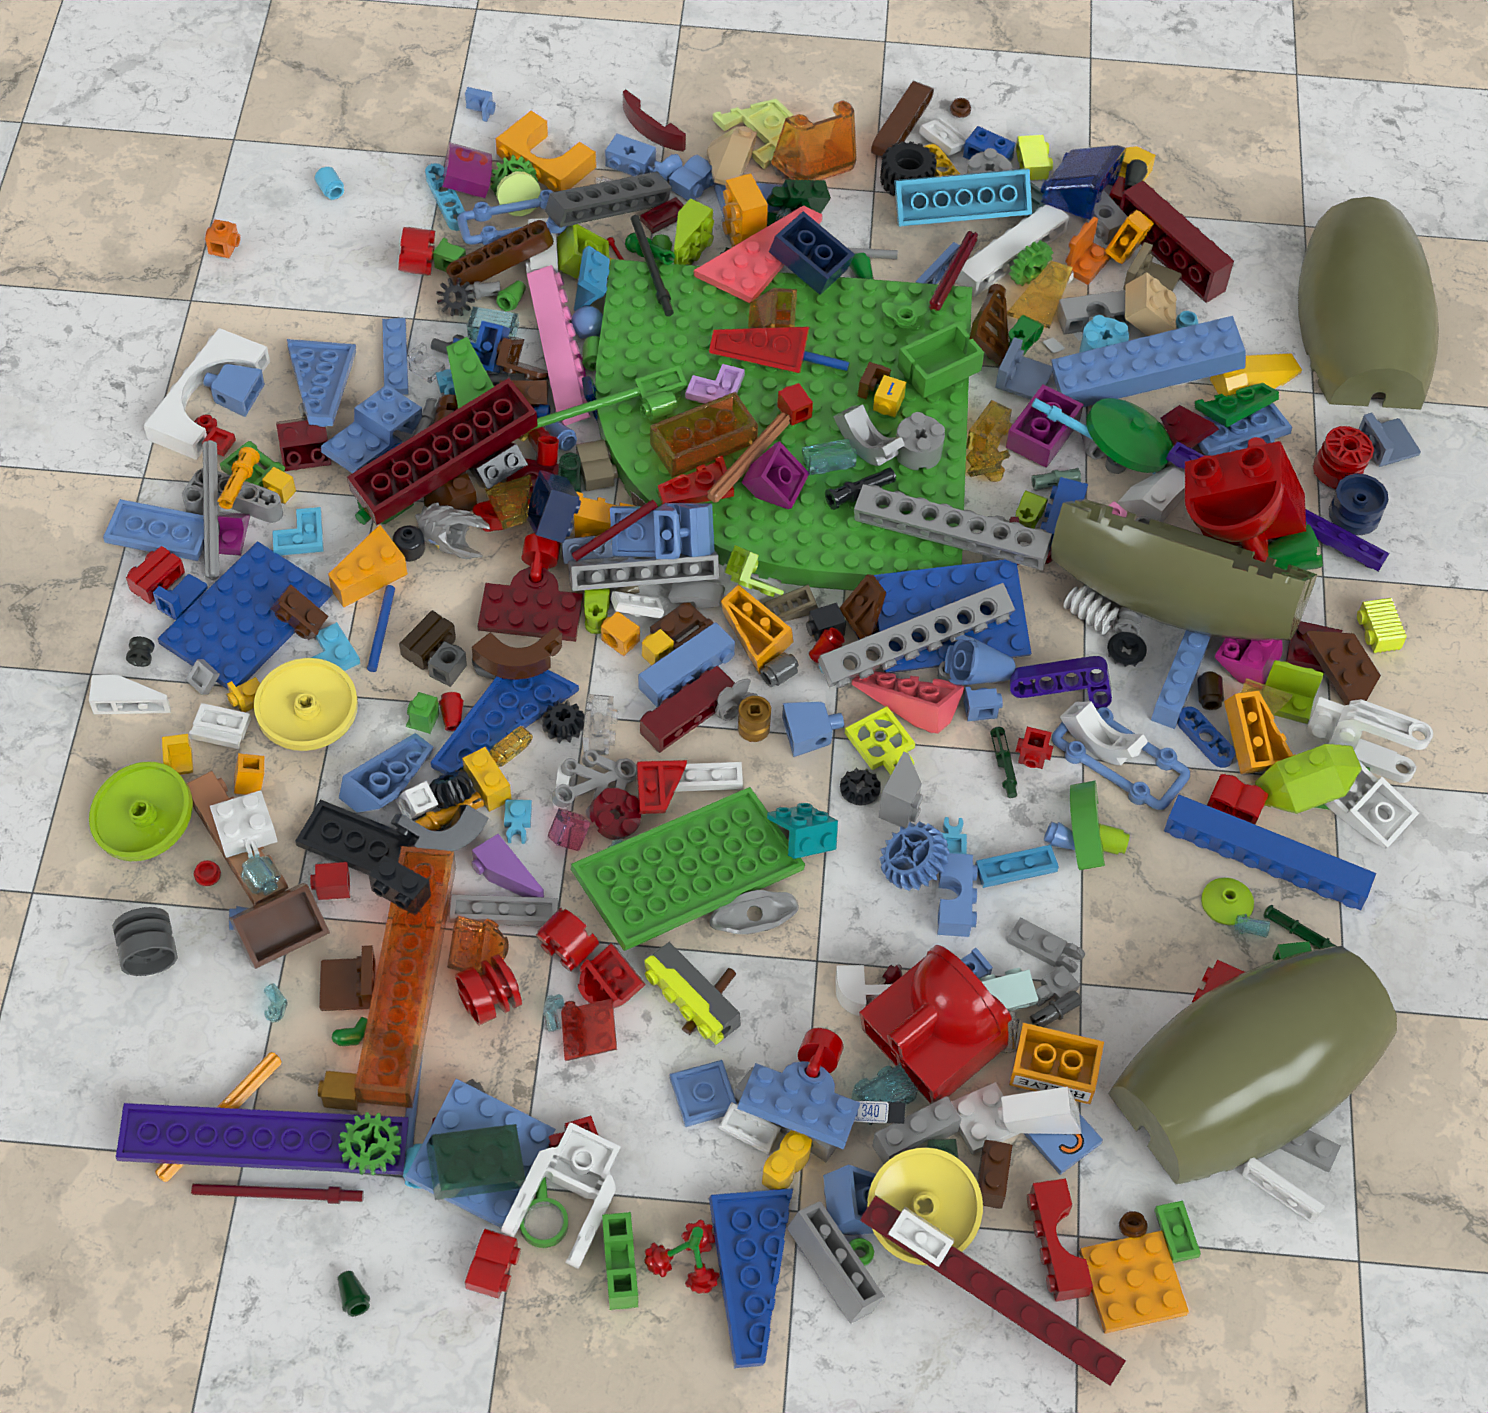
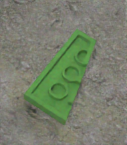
M468 337L446 347L458 409L494 387Z

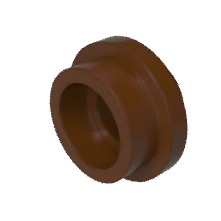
M956 98L950 105V112L958 118L967 117L971 113V105L965 98Z
M1126 1212L1119 1221V1230L1127 1237L1138 1238L1147 1232V1221L1139 1212Z

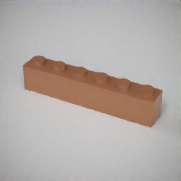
M210 771L188 782L195 811L253 906L288 889L282 874L276 875L274 871L276 866L271 856L263 854L262 850L264 847L258 848L260 854L257 858L252 850L254 859H250L247 852L225 857L210 809L211 805L234 799V797L229 798L227 796L228 788L223 779H217L213 771Z

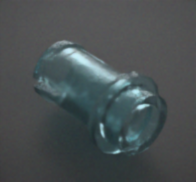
M1247 914L1237 915L1234 930L1239 931L1241 935L1249 933L1266 938L1269 933L1270 921L1247 917Z

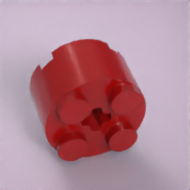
M403 227L400 244L401 252L399 254V271L431 276L432 262H429V260L431 261L434 258L435 246L431 244L435 242L436 230Z
M559 908L536 934L537 938L542 942L540 945L542 949L550 956L557 954L561 958L560 963L570 972L577 968L599 945V941L593 933L590 936L587 935L585 930L587 926L567 909L562 910V908Z

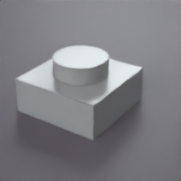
M197 659L185 680L200 694L208 695L220 674L204 659Z

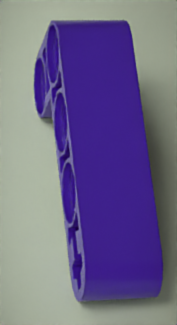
M1089 656L1015 668L1010 678V691L1017 698L1087 689L1089 701L1093 703L1095 708H1107L1112 702L1108 664L1101 656ZM1094 669L1101 670L1100 673H1092L1091 671ZM1069 673L1076 674V676L1074 677H1068L1066 675ZM1050 677L1051 680L1044 681L1041 678ZM1099 691L1105 692L1104 695H1097L1095 693Z

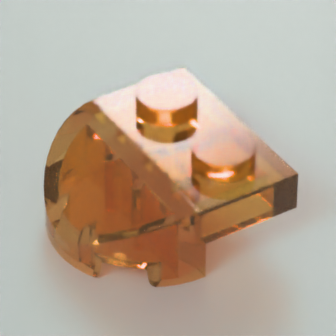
M457 916L454 920L447 968L463 971L472 966L480 975H483L481 969L482 961L487 960L492 966V956L499 954L503 960L506 958L509 949L508 938L504 937L498 929L499 925L490 919L480 922Z

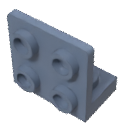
M1014 337L998 369L995 388L1031 400L1042 384L1047 386L1053 373L1052 366L1024 357V350H1021L1023 340Z
M1373 413L1364 414L1359 430L1372 441L1374 448L1372 457L1379 467L1420 455L1419 447L1401 419L1397 418L1381 423Z

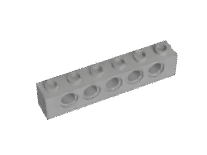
M715 551L711 555L699 557L680 554L679 559L623 556L568 561L569 581L573 591L719 579L718 554Z

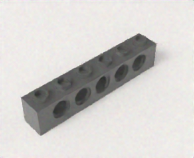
M656 171L552 192L549 194L545 212L561 228L655 208L668 201L672 187Z

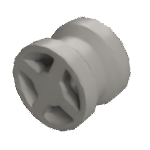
M1124 607L1120 608L1117 614L1118 620L1114 626L1115 632H1131L1137 635L1139 631L1138 624L1141 622L1142 615Z

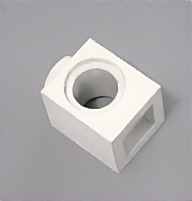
M427 781L404 791L395 800L402 814L411 820L424 816L426 812L432 811L438 805Z

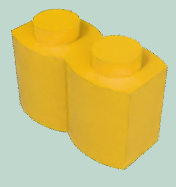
M794 1130L788 1132L781 1141L780 1149L772 1153L766 1160L763 1167L762 1184L770 1190L788 1189L793 1181L794 1174L803 1169L809 1160L812 1139Z

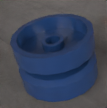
M1352 474L1344 477L1339 482L1329 506V517L1332 523L1354 535L1371 533L1378 527L1389 501L1388 491L1379 480L1366 474Z

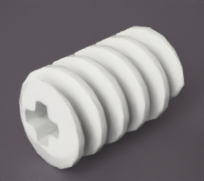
M1086 585L1081 589L1078 587L1073 588L1066 597L1063 607L1070 609L1074 615L1078 614L1080 620L1086 619V623L1089 626L1094 625V629L1096 631L1102 630V635H1104L1114 624L1119 608L1115 607L1110 611L1111 602L1101 605L1103 597L1100 596L1094 600L1096 592L1093 590L1087 595L1088 586Z

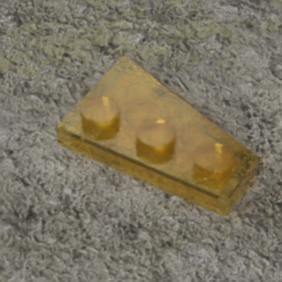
M1051 261L1007 311V316L1019 319L1022 315H1025L1044 324L1045 328L1050 329L1058 309L1059 299L1063 297L1073 267Z
M530 475L504 483L499 482L490 489H485L487 499L503 529L527 522L528 499L531 495L530 487H532Z

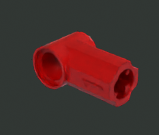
M543 427L529 432L528 441L537 453L536 462L543 466L556 465L559 439L550 436L549 432L545 431Z

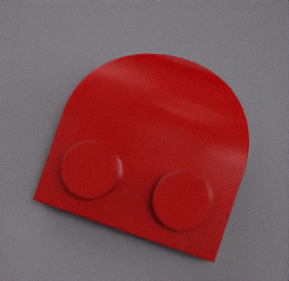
M612 943L592 961L587 959L579 970L581 972L580 984H578L580 994L586 1001L601 1008L610 1009L622 1006L646 985L618 948Z

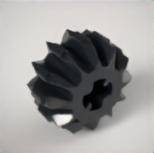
M448 278L450 287L448 288L445 283H441L440 286L446 291L436 292L438 296H444V299L438 300L437 304L445 302L447 305L442 308V311L445 312L450 307V316H454L455 309H458L459 315L463 316L461 307L463 306L467 311H470L471 307L466 302H475V299L468 298L467 296L475 293L474 289L466 292L465 289L469 286V282H466L461 287V278H457L456 285H454L452 278ZM459 291L462 294L460 296L462 298L461 302H451L450 298L452 296H449L450 293Z
M568 699L564 704H560L557 700L555 707L548 705L547 712L542 715L543 731L548 733L550 740L557 737L559 744L563 739L570 743L572 737L579 738L580 731H583L585 728V722L583 721L584 713L579 710L577 703L570 706Z
M465 770L447 772L434 779L429 785L438 802V808L448 809L451 806L464 803L475 792L473 782Z

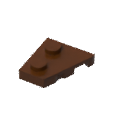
M871 574L865 576L840 606L843 616L860 639L874 634L886 596L884 588L876 577Z

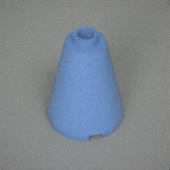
M961 635L956 637L955 640L958 641L954 646L950 645L947 649L945 672L950 674L951 679L949 681L955 685L1009 681L1016 668L1012 657L971 636Z

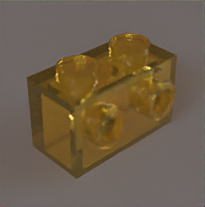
M991 400L970 428L966 449L985 458L988 457L991 451L995 452L1000 445L1001 437L1003 435L1007 436L1012 426V423H1010L1012 409Z

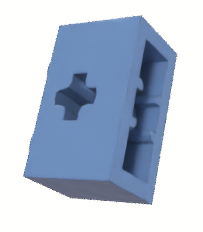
M620 134L614 136L605 150V165L631 176L650 173L648 166L654 167L656 147Z

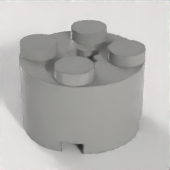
M988 148L984 152L977 153L971 157L968 162L967 174L1012 170V164L1005 156L997 153L995 149Z
M921 412L913 413L899 424L896 437H902L905 446L898 449L897 460L903 466L912 470H918L922 467L930 469L937 465L942 457L945 438L944 426L934 418L925 416Z

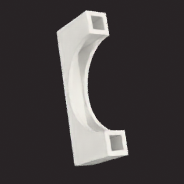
M219 328L214 335L209 337L205 347L196 354L195 360L191 365L185 368L177 383L172 385L170 392L164 400L158 403L157 409L145 420L144 429L147 440L197 460L203 452L202 442L206 438L207 433L205 428L192 421L185 412L186 404L191 394L203 384L204 377L208 372L218 375L226 364L257 368L263 372L270 363L267 347Z

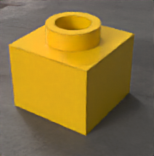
M275 467L262 479L263 487L278 493L283 504L296 492L293 476Z
M661 629L654 634L646 636L642 642V657L651 665L674 651V641Z

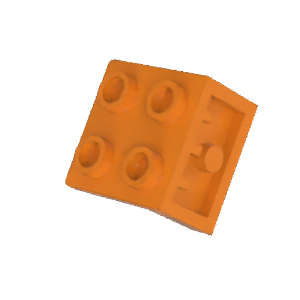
M1093 217L1089 223L1085 222L1080 233L1072 237L1068 245L1070 253L1065 260L1067 267L1072 269L1074 278L1087 285L1090 284L1111 259L1105 252V248L1093 243L1098 218Z

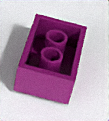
M1042 384L1010 427L1005 448L1047 468L1074 430L1057 420L1054 422L1047 418L1046 414L1031 406L1033 401L1037 398L1050 406L1055 405L1062 409V413L1079 422L1084 404Z

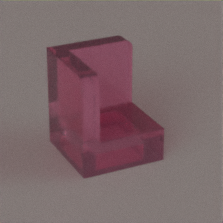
M558 808L548 832V838L558 846L579 851L591 823L581 814Z

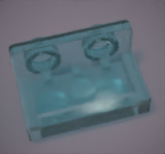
M849 439L802 447V455L809 475L824 474L830 471L856 467L857 451L855 448L852 449Z

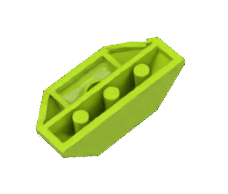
M1323 744L1276 762L1255 781V785L1261 787L1269 794L1264 806H1272L1283 811L1298 814L1346 796L1360 774L1362 767L1352 746Z

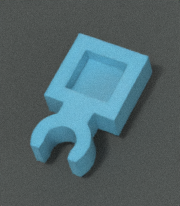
M451 369L436 372L440 393L456 395Z
M506 800L504 827H509L506 832L508 843L512 842L513 835L518 834L521 836L522 844H525L527 840L525 828H531L532 800Z
M949 817L944 819L943 830L945 833L942 834L947 840L949 853L967 854V834H960L964 824L962 818H959L958 825L955 827L949 825Z

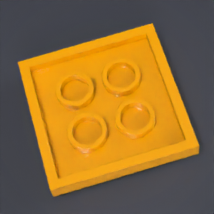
M1162 1231L1144 1234L1138 1238L1129 1237L1080 1248V1257L1087 1260L1093 1284L1091 1292L1104 1334L1188 1315L1189 1310Z

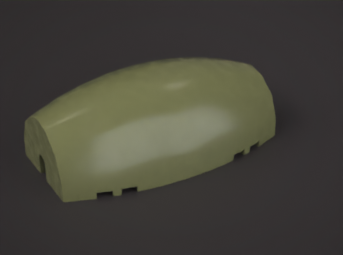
M1375 197L1352 198L1332 206L1318 220L1305 252L1298 287V317L1305 352L1311 359L1310 367L1312 372H1316L1319 378L1317 383L1329 404L1368 407L1372 395L1377 392H1383L1386 394L1382 403L1383 408L1421 410L1434 372L1439 337L1438 309L1429 265L1413 227L1398 208L1387 200Z
M1087 499L1063 502L1052 541L1051 559L1078 581L1103 597L1139 615L1194 633L1255 641L1291 640L1295 634L1309 601L1317 574L1293 565H1288L1287 570L1276 567V559L1267 557L1266 562H1262L1253 558L1255 554L1253 551L1150 518L1149 524L1134 520L1135 513L1127 512L1126 517L1112 514L1113 507Z
M1335 946L1294 954L1263 964L1228 980L1179 1012L1131 1060L1108 1094L1136 1132L1142 1126L1147 1130L1150 1135L1147 1147L1176 1185L1208 1178L1215 1173L1233 1170L1237 1166L1249 1162L1253 1157L1259 1159L1276 1151L1307 1132L1335 1110L1362 1083L1388 1048L1397 1033V1014L1386 988L1375 972L1359 956L1346 948Z

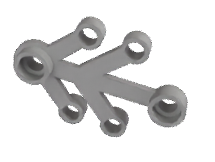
M588 750L582 756V763L585 766L577 763L572 758H568L561 765L562 773L566 776L577 774L589 780L573 787L566 784L559 785L552 793V801L558 807H567L575 797L595 790L593 797L595 799L608 787L609 783L616 781L615 788L625 790L626 784L631 783L636 778V764L627 758L619 759L615 762L598 755L594 750ZM587 756H591L594 761H590ZM567 764L571 765L573 770L568 769ZM598 765L609 770V772L603 774L591 769V767ZM589 806V807L586 809V816L590 819V814H589L590 806Z

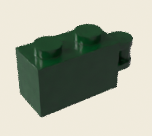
M785 180L782 186H776L772 189L767 197V203L773 207H780L782 214H790L797 209L801 201L809 202L812 210L822 213L831 197L825 180Z

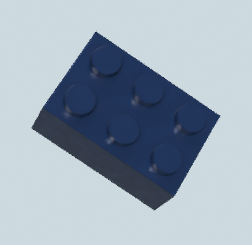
M804 211L775 235L769 249V253L820 295L848 270L855 255Z
M539 470L529 499L530 503L524 515L537 536L564 543L566 536L569 537L573 528L571 521L573 515L577 514L580 509L581 500H579L580 497L567 478Z

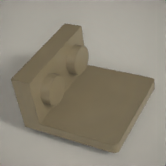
M1144 242L1127 271L1123 290L1126 289L1127 283L1147 272L1153 278L1158 279L1168 290L1173 291L1181 278V273L1152 262L1154 255H1151L1153 245Z

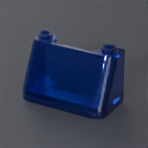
M1119 145L1072 149L1069 153L1066 152L1062 163L1049 180H1045L1040 190V193L1043 194L1041 203L1091 220L1094 215L1096 202L1099 203L1102 191L1107 184L1114 186L1119 177L1126 148Z

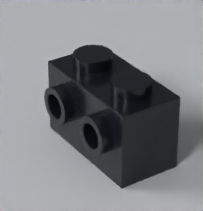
M386 855L381 858L369 873L371 891L415 916L431 897L430 884L427 878Z

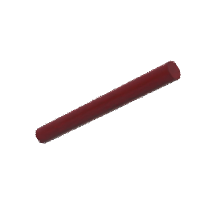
M652 499L571 553L575 561H579L658 508V505Z

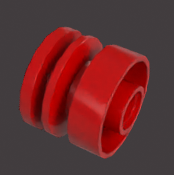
M1350 426L1333 428L1326 435L1314 459V474L1322 483L1334 489L1337 488L1339 482L1344 477L1352 474H1363L1373 456L1374 448L1372 441L1359 429Z
M499 954L491 957L492 966L487 960L481 962L483 973L481 976L472 966L455 974L460 999L466 1011L471 1014L479 1026L496 1018L495 1004L504 1013L510 1011L509 1003L513 1008L522 1005L517 980L512 970L506 965Z

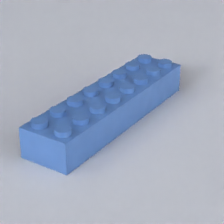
M1229 316L1052 359L1051 362L1057 391L1084 404L1083 407H1086L1106 398L1120 399L1244 369L1246 350L1234 317Z

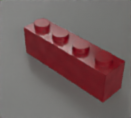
M718 665L711 670H706L700 675L699 679L683 686L680 692L672 698H666L659 707L653 711L646 712L640 719V734L659 753L714 715L719 694L726 687L732 688L735 682Z

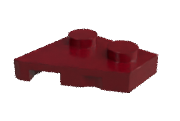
M1181 405L1160 417L1174 445L1179 442L1192 448L1219 430L1213 422Z

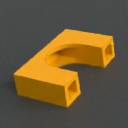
M533 111L528 112L496 138V151L501 159L506 157L510 161L512 155H514L517 160L521 156L525 161L529 160L537 172L534 176L537 177L540 183L554 192L571 189L596 168V152L580 141L565 154L556 158L546 159L532 154L530 151L548 137L547 120Z

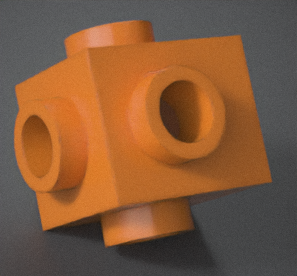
M214 220L211 227L207 229L205 236L208 254L230 259L235 247H238L240 243V234H238L235 223Z

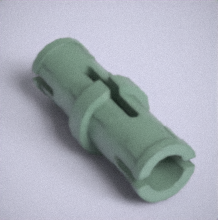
M1079 468L1065 471L1056 469L1050 473L1032 475L1031 483L1032 487H1034L1033 489L1038 490L1050 488L1053 485L1058 486L1060 477L1081 482V473Z

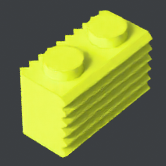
M1044 135L1017 136L1015 150L1020 169H1030V180L1032 181L1035 179L1047 180L1049 171L1053 170V160L1048 157L1049 143L1044 141Z
M1392 598L1362 602L1360 609L1357 611V621L1360 625L1364 626L1366 644L1371 645L1374 653L1400 650L1407 636Z

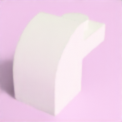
M839 965L836 968L835 984L837 999L846 1011L860 1016L859 1012L892 985H865L864 965Z

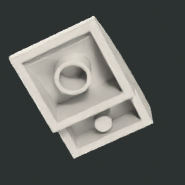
M1360 762L1362 770L1347 795L1325 803V805L1353 829L1386 849L1415 819L1419 812L1383 777L1377 779Z

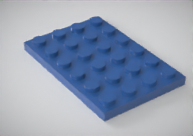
M257 541L157 639L161 646L191 666H194L197 659H204L220 674L216 682L228 689L227 683L231 681L237 687L247 682L295 633L291 625L280 621L275 616V612L270 609L286 587L291 584L318 608L333 595V591L326 584Z
M996 560L874 575L886 591L877 622L878 632L1004 583L1015 608V611L1010 615V620L998 625L996 622L987 624L988 628L984 631L974 634L972 630L964 635L971 636L1012 658L1025 657L1032 654L1016 563L1008 560ZM980 606V611L984 615H991V610L988 606ZM957 615V619L961 624H968V618L965 615ZM936 623L934 625L938 633H946V628L943 624ZM912 633V639L915 642H923V636L920 633ZM951 640L942 643L943 646L934 651L929 652L928 649L920 651L918 657L906 661L905 658L896 661L897 665L884 670V672L895 673L939 667L945 661L949 646H954L956 642L952 643ZM895 641L889 642V647L892 651L898 652L901 650L899 643Z

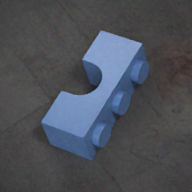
M950 853L946 856L948 864L942 865L944 873H939L938 888L950 889L958 897L951 900L940 899L937 935L969 937L971 927L976 928L977 912L972 911V904L977 902V888H973V881L977 880L978 867L973 865V855Z

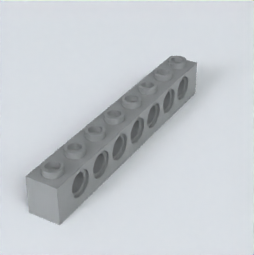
M863 484L854 508L855 521L997 559L1008 560L1039 570H1043L1051 547L1052 534L1043 529H1032L1024 527L1017 522L1001 521L994 516L978 515L971 510H959L948 504H936L922 497L914 498L906 496L899 491L883 490L876 485L868 486ZM880 505L888 506L886 508H879ZM904 511L911 512L910 514H902ZM927 517L935 518L931 521L925 520V518ZM951 523L958 524V526L956 527H950L948 525ZM978 529V530H981L982 532H980V533H973L972 531ZM997 536H1004L1005 538H1004V539H997V538H995V537H997ZM1027 542L1029 545L1022 546L1019 543Z
M1001 583L820 655L818 662L829 688L835 685L837 688H842L851 683L850 679L858 676L860 679L867 678L874 674L873 670L880 667L883 670L889 669L897 665L896 661L903 658L906 661L912 660L920 655V651L928 649L931 652L943 646L942 643L945 641L957 642L958 640H955V638L973 630L974 634L986 630L988 628L987 624L996 622L997 625L1010 620V615L1015 611V608L1004 583ZM980 606H988L991 610V615H984L980 611ZM957 615H965L968 618V624H961L957 619ZM936 623L943 624L946 628V633H938L934 625ZM912 633H920L923 636V642H915L912 639ZM895 641L899 643L901 650L898 652L892 651L889 647V642ZM872 650L876 652L878 660H869L866 656V651ZM846 659L852 660L855 664V669L847 670L843 666V661Z

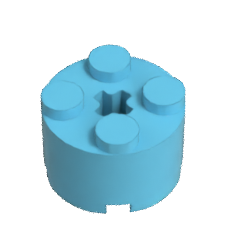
M1102 315L1094 316L1093 320L1084 327L1079 353L1129 341L1128 326L1123 322Z

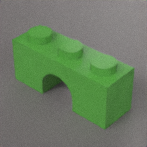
M631 1212L602 1215L609 1310L638 1308V1287Z

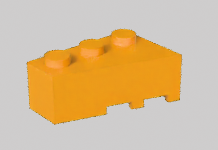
M576 492L580 497L581 505L578 513L574 514L575 538L600 535L611 527L610 508L617 505L605 503V498L598 497L597 500L584 498L583 493ZM621 502L619 503V506H634Z
M1259 691L1237 693L1224 701L1241 775L1267 771L1276 762L1294 756L1285 742L1287 740L1285 735L1278 730L1273 721L1275 718Z

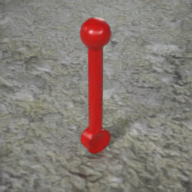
M608 237L609 246L612 247L618 259L624 260L614 244V238Z

